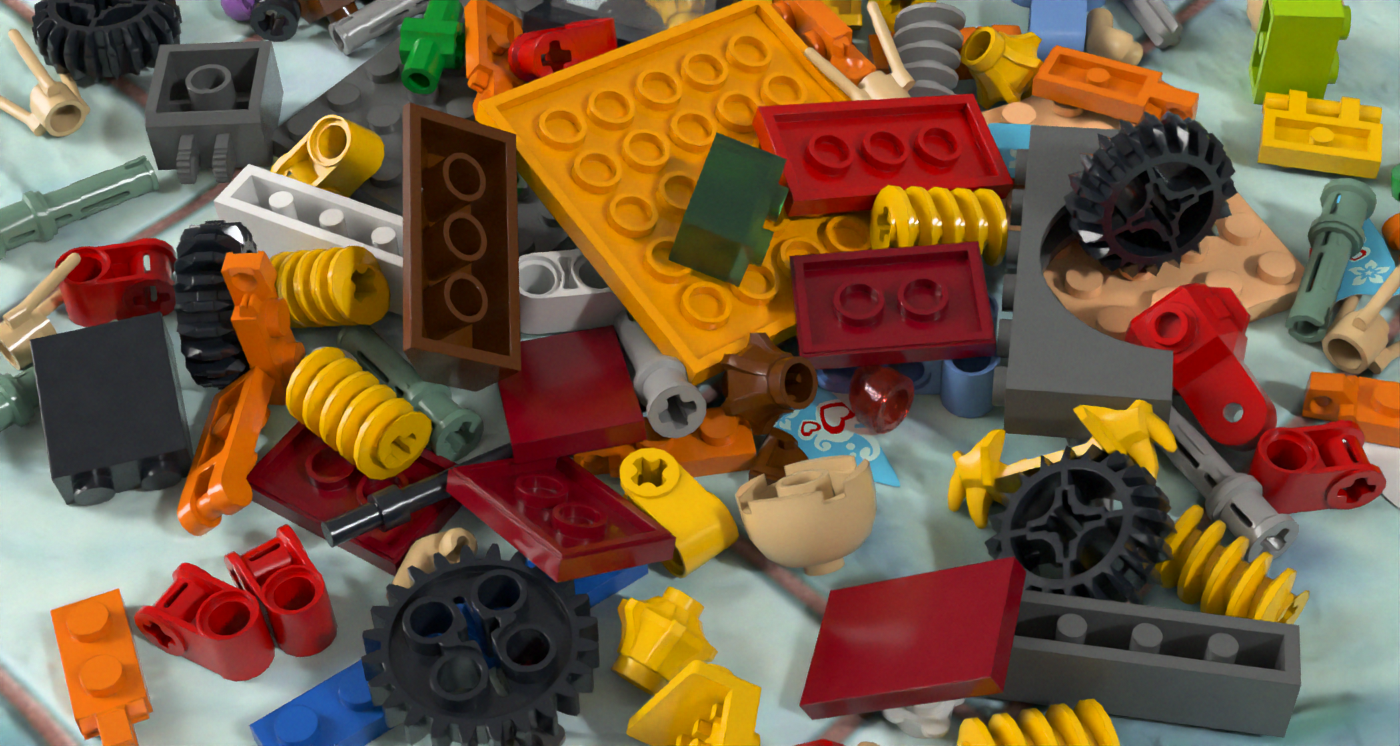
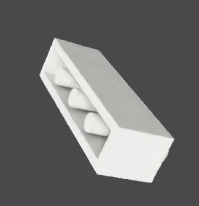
M248 164L214 200L218 219L225 220L226 223L241 222L252 234L253 241L257 245V253L258 251H265L269 259L283 251H311L313 249L345 248L347 246L366 248L374 255L380 265L381 272L388 281L391 293L390 309L388 311L403 316L402 216Z

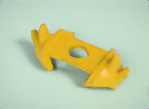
M1136 400L1127 410H1114L1088 405H1079L1073 409L1082 424L1092 434V437L1086 444L1072 447L1076 457L1079 459L1082 458L1092 444L1109 455L1118 450L1121 454L1128 455L1135 464L1145 467L1157 479L1159 466L1154 443L1159 444L1169 453H1174L1177 449L1174 434L1167 423L1154 414L1152 405L1144 400ZM1003 429L990 431L967 454L960 450L952 454L956 467L949 482L948 508L952 512L958 511L966 498L969 514L978 529L987 527L989 509L994 500L1004 505L1000 492L1015 493L1021 487L1018 471L1031 474L1032 476L1040 471L1041 456L1029 460L1024 458L1010 465L1000 462L1005 440V430ZM1064 450L1043 456L1055 464L1060 462Z

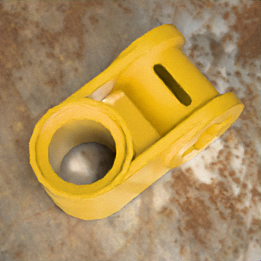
M328 115L318 120L312 129L288 153L284 154L274 163L270 171L349 198L381 167L384 159V144L381 137L374 131L343 117Z
M642 448L630 453L623 460L619 469L620 484L625 491L623 497L676 537L673 559L661 561L662 565L672 575L680 579L685 578L737 542L739 537L738 528L728 508L713 493L706 491L672 455L661 449Z

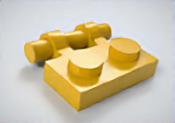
M1289 89L1288 95L1265 92L1262 106V114L1264 115L1261 123L1257 163L1278 165L1284 168H1300L1335 173L1342 176L1377 178L1382 157L1383 124H1380L1382 107L1361 105L1359 98L1345 96L1341 97L1340 102L1307 97V91Z

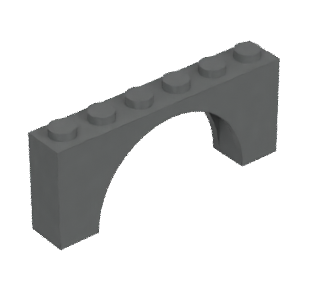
M1031 125L1029 149H1017L1015 185H1025V189H1013L1010 225L1021 226V231L1009 230L1006 268H1017V274H1004L1002 312H1013L1012 319L999 320L997 356L1008 358V367L995 366L992 391V405L1005 406V433L1089 440L1092 434L1073 410L1075 407L1088 405L1114 410H1127L1136 400H1144L1151 404L1153 413L1169 426L1172 405L1173 351L1131 344L1088 326L1059 302L1047 285L1043 275L1053 258L1068 244L1077 239L1070 230L1069 221L1067 220L1070 212L1067 210L1064 196L1074 191L1070 186L1068 174L1085 169L1081 164L1080 153H1095L1100 148L1098 134L1112 138L1119 133V129Z

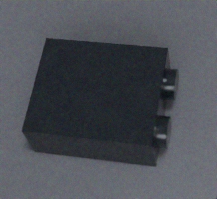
M161 312L30 340L51 479L67 505L73 503L97 505L109 501L116 493L142 487L148 490L166 489L178 484L181 478L188 476L194 452L173 342Z

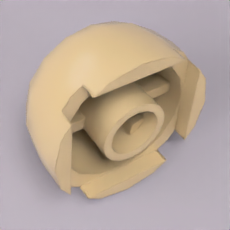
M851 455L828 456L800 461L784 466L786 477L771 485H767L765 474H761L739 487L735 497L741 520L752 543L767 559L786 567H803L805 574L808 576L825 575L841 569L845 565L843 557L860 548L871 534L877 511L876 487L870 463L866 459L858 466L855 456Z

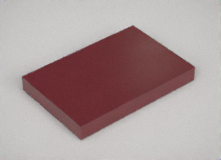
M978 241L789 256L799 356L808 359L815 370L995 356L997 342Z
M613 325L521 341V371L497 382L515 464L521 465L647 440L643 414Z
M298 421L253 467L246 479L253 492V502L325 539L321 523L368 503V495L391 485H396L399 489L458 464L424 448L421 455L407 469L396 476L383 480L370 479L357 469L356 465H352L341 456L339 451H335L322 438L310 431L305 424ZM451 496L411 513V520L408 523L387 532H382L377 528L337 546L395 576L415 541L438 533L463 504Z
M569 456L521 465L515 464L514 458L448 469L446 491L557 583L673 559L676 537L670 531Z
M1013 556L831 590L799 706L812 720L1003 693L1026 570L1016 557Z

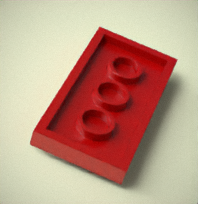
M974 94L758 106L752 121L787 216L871 210L880 190L888 185L899 186L903 190L910 186L925 188L927 191L933 187L947 188L949 191L956 188H966L972 192L985 188L993 190L1000 199H1006L1014 185Z

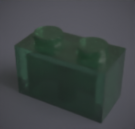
M716 133L668 260L739 287L748 264L761 267L774 232L763 228L765 219L777 222L787 197L789 187L778 184L787 159Z

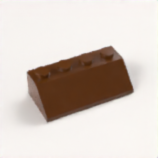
M409 102L403 106V352L423 381L477 392L521 371L516 134Z

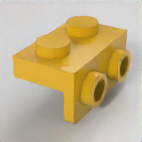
M694 660L629 719L626 734L651 746H760V735L755 732L762 688L734 676L730 670L723 666Z

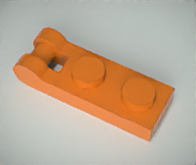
M257 366L214 395L177 507L179 522L188 533L194 536H202L220 524L222 514H236L252 501L253 492L246 477L253 469L258 458V454L254 450L260 431L270 417L271 411L267 407L275 383L273 378Z

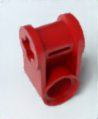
M598 18L566 23L562 27L520 34L512 41L508 50L510 69L518 79L524 82H531L617 49L614 18ZM542 54H545V61H541Z
M143 238L133 242L98 247L81 246L67 251L56 261L55 268L72 253H77L81 257L80 263L59 284L69 319L77 325L91 327L109 323L114 319L119 321L161 312L163 317L174 311L176 300L173 285L175 281L172 280V274L175 271L174 263L177 260L174 248L166 241L156 238ZM145 255H149L150 270H146L144 266ZM151 286L156 288V301L151 300Z
M1338 420L1323 425L1294 428L1277 427L1267 430L1260 436L1247 475H1252L1262 485V496L1279 514L1334 508L1344 510L1358 508L1372 502L1386 487V478L1378 466L1370 464L1363 449L1365 436L1360 426L1350 420Z
M288 524L277 528L275 538L244 554L239 555L232 551L224 556L226 567L235 586L250 592L256 597L268 630L281 650L295 657H309L322 652L331 645L337 635L338 625L322 574L319 573L309 559L296 533Z
M181 563L172 574L174 582L153 606H142L134 616L135 624L139 630L155 646L168 654L182 656L219 674L227 680L237 682L255 678L269 668L275 657V645L256 597L246 590L239 589L211 576L205 570L190 563Z

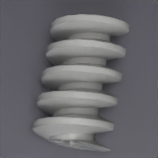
M924 2L908 6L896 15L893 41L904 68L916 81L915 85L908 91L911 97L955 95L952 89L957 86L959 78L955 69L959 67L961 62V55L957 50L962 47L964 39L960 30L964 28L966 16L963 11L955 6L937 2ZM888 65V69H889V71H890L889 74H892V70H891V68H890V65Z

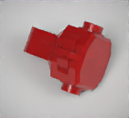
M1204 283L1181 285L1133 318L1127 328L1124 341L1143 347L1173 351L1172 395L1181 396L1200 425L1213 440L1235 451L1246 452L1255 450L1260 436L1267 430L1276 428L1277 413L1271 399L1244 362L1248 340L1245 333L1251 315L1231 288L1209 287ZM1243 410L1241 419L1234 422L1235 414Z

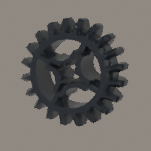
M42 0L34 5L35 15L32 16L34 25L32 32L39 53L43 56L46 65L54 66L57 74L71 73L74 80H80L86 76H91L95 82H99L103 77H115L119 80L121 75L129 73L139 76L140 69L145 67L155 68L160 45L180 44V34L182 33L180 23H182L180 7L176 5L175 0Z
M1144 111L1138 125L1135 127L1130 122L1120 119L1118 134L1112 138L1098 134L1100 148L1095 153H1080L1081 164L1085 169L1068 174L1070 186L1074 190L1064 196L1066 208L1070 212V215L1067 217L1070 230L1079 239L1078 243L1088 256L1098 260L1102 266L1108 268L1111 272L1120 268L1122 272L1127 273L1132 278L1142 268L1146 272L1157 276L1165 262L1180 269L1181 256L1188 251L1201 255L1200 242L1206 236L1220 237L1215 222L1218 219L1232 215L1226 200L1238 193L1234 187V181L1230 178L1235 173V169L1232 166L1231 159L1223 150L1224 145L1213 133H1208L1200 122L1192 120L1190 117L1183 120L1179 115L1173 114L1170 111H1167L1160 119Z
M225 220L205 221V224L190 225L189 228L184 229L180 237V242L176 248L177 260L174 263L176 274L175 284L173 285L176 300L174 310L177 314L178 325L176 332L180 335L181 353L185 356V366L190 372L192 379L203 388L214 387L218 388V390H223L251 368L231 322L235 305L221 269L226 253H257V245L253 241L250 231L241 222L226 223Z
M1094 444L1088 448L1081 459L1076 457L1074 450L1067 445L1058 463L1053 464L1048 458L1041 455L1040 471L1033 476L1018 471L1021 487L1015 493L1000 492L1002 503L1007 507L1005 512L988 517L992 529L997 533L984 542L988 549V554L994 560L1016 557L1026 570L1023 590L1144 605L1142 594L1139 592L1145 584L1163 585L1161 574L1155 568V565L1175 560L1172 548L1165 541L1177 534L1174 521L1167 514L1172 508L1169 505L1170 501L1160 487L1156 486V479L1145 467L1135 464L1128 455L1121 454L1118 450L1109 455ZM1106 498L1121 501L1122 509L1108 511L1105 506L1095 507V499ZM1051 563L1055 568H1062L1063 579L1041 577L1039 565Z

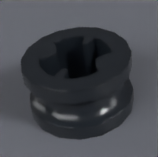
M255 0L249 19L251 27L256 34L269 41L283 42L291 39L297 31L298 21L302 12L299 0ZM267 11H277L276 16L279 17L281 14H283L285 16V19L274 18L275 13H272L269 16L267 14Z

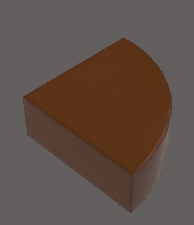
M773 427L770 433L766 435L749 471V480L765 474L767 485H771L786 477L784 466L809 459L798 447V441L791 434Z

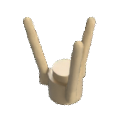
M875 1L868 2L867 10L892 74L886 75L883 71H875L863 78L858 86H856L815 49L808 47L804 51L805 57L848 95L852 101L911 97L908 91L915 85L916 81L904 68L886 21Z
M17 29L9 30L8 35L39 83L32 89L30 94L32 113L1 95L0 109L25 123L36 136H41L46 131L56 137H63L74 133L84 123L86 115L90 113V107L82 99L71 73L59 74L62 82L54 81Z
M70 254L19 305L2 316L4 321L0 323V352L17 370H22L33 362L30 346L31 339L57 334L47 316L64 303L60 288L44 302L43 300L80 263L81 257L79 254Z
M1400 264L1393 270L1363 309L1355 311L1362 295H1353L1345 298L1335 319L1328 327L1324 339L1321 340L1323 351L1327 359L1340 370L1351 374H1360L1369 368L1373 373L1380 374L1392 360L1400 356V340L1386 347L1389 326L1386 320L1379 314L1400 286Z

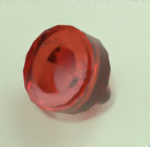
M881 365L860 366L855 370L849 386V401L857 421L878 434H885L895 429L904 420L911 408L915 392L913 381L892 367H882Z

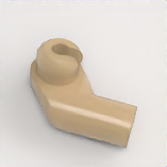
M1095 8L1088 13L1085 42L1087 53L1136 66L1143 56V48L1141 44L1133 41V35L1113 28V15L1105 8Z
M453 528L416 540L407 552L391 584L409 589L411 586L407 568L415 566L430 574L435 571L433 554L438 552L450 564L460 562L462 546L468 545L475 557L478 551V544L474 534L464 528Z

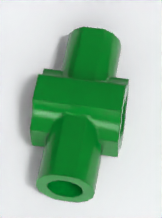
M430 0L423 19L404 18L400 29L399 54L401 64L405 65L401 74V81L409 91L417 94L433 93L437 88L443 69L461 70L465 59L464 23H460L464 8L459 0Z

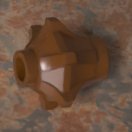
M766 332L750 333L749 342L745 349L737 355L724 354L721 361L722 367L726 370L722 377V391L726 397L722 408L725 415H741L749 421L753 435H768L780 418L793 413L794 410L808 407L816 396L818 378L812 363L804 357L793 356L792 352L787 353L780 350L773 344Z

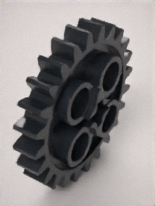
M492 543L485 559H475L471 548L468 545H463L460 552V562L450 564L439 552L433 554L435 571L427 574L415 566H410L407 568L411 586L409 589L394 584H389L386 587L389 606H372L370 611L374 629L363 631L362 638L366 655L362 656L361 660L365 679L369 681L368 687L373 706L382 705L385 723L389 728L404 723L408 744L414 745L427 734H431L432 746H450L452 742L461 743V746H478V744L487 743L489 746H505V740L515 738L520 746H532L531 730L539 727L544 732L555 737L559 734L556 711L577 717L580 713L579 693L593 692V669L600 667L597 617H591L588 594L575 595L574 579L557 583L539 567H528V558L519 551L513 555L510 561L501 560L498 544ZM461 603L467 606L474 620L480 645L486 656L489 658L494 657L496 676L501 686L503 685L505 691L509 694L508 696L502 697L496 692L490 680L488 666L483 653L475 640H469L467 621L463 613L461 614L456 606L457 604ZM509 607L508 609L504 610H493L494 608ZM442 633V635L437 637H426L430 634ZM529 660L540 661L538 664L530 666L519 665ZM473 688L468 693L450 694L456 689Z

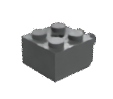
M272 41L160 45L144 110L145 128L158 170H177L178 179L181 184H195L199 169L212 168L217 183H231L235 167L245 168L248 164L254 166L272 165L274 153L273 132L278 128L284 94Z

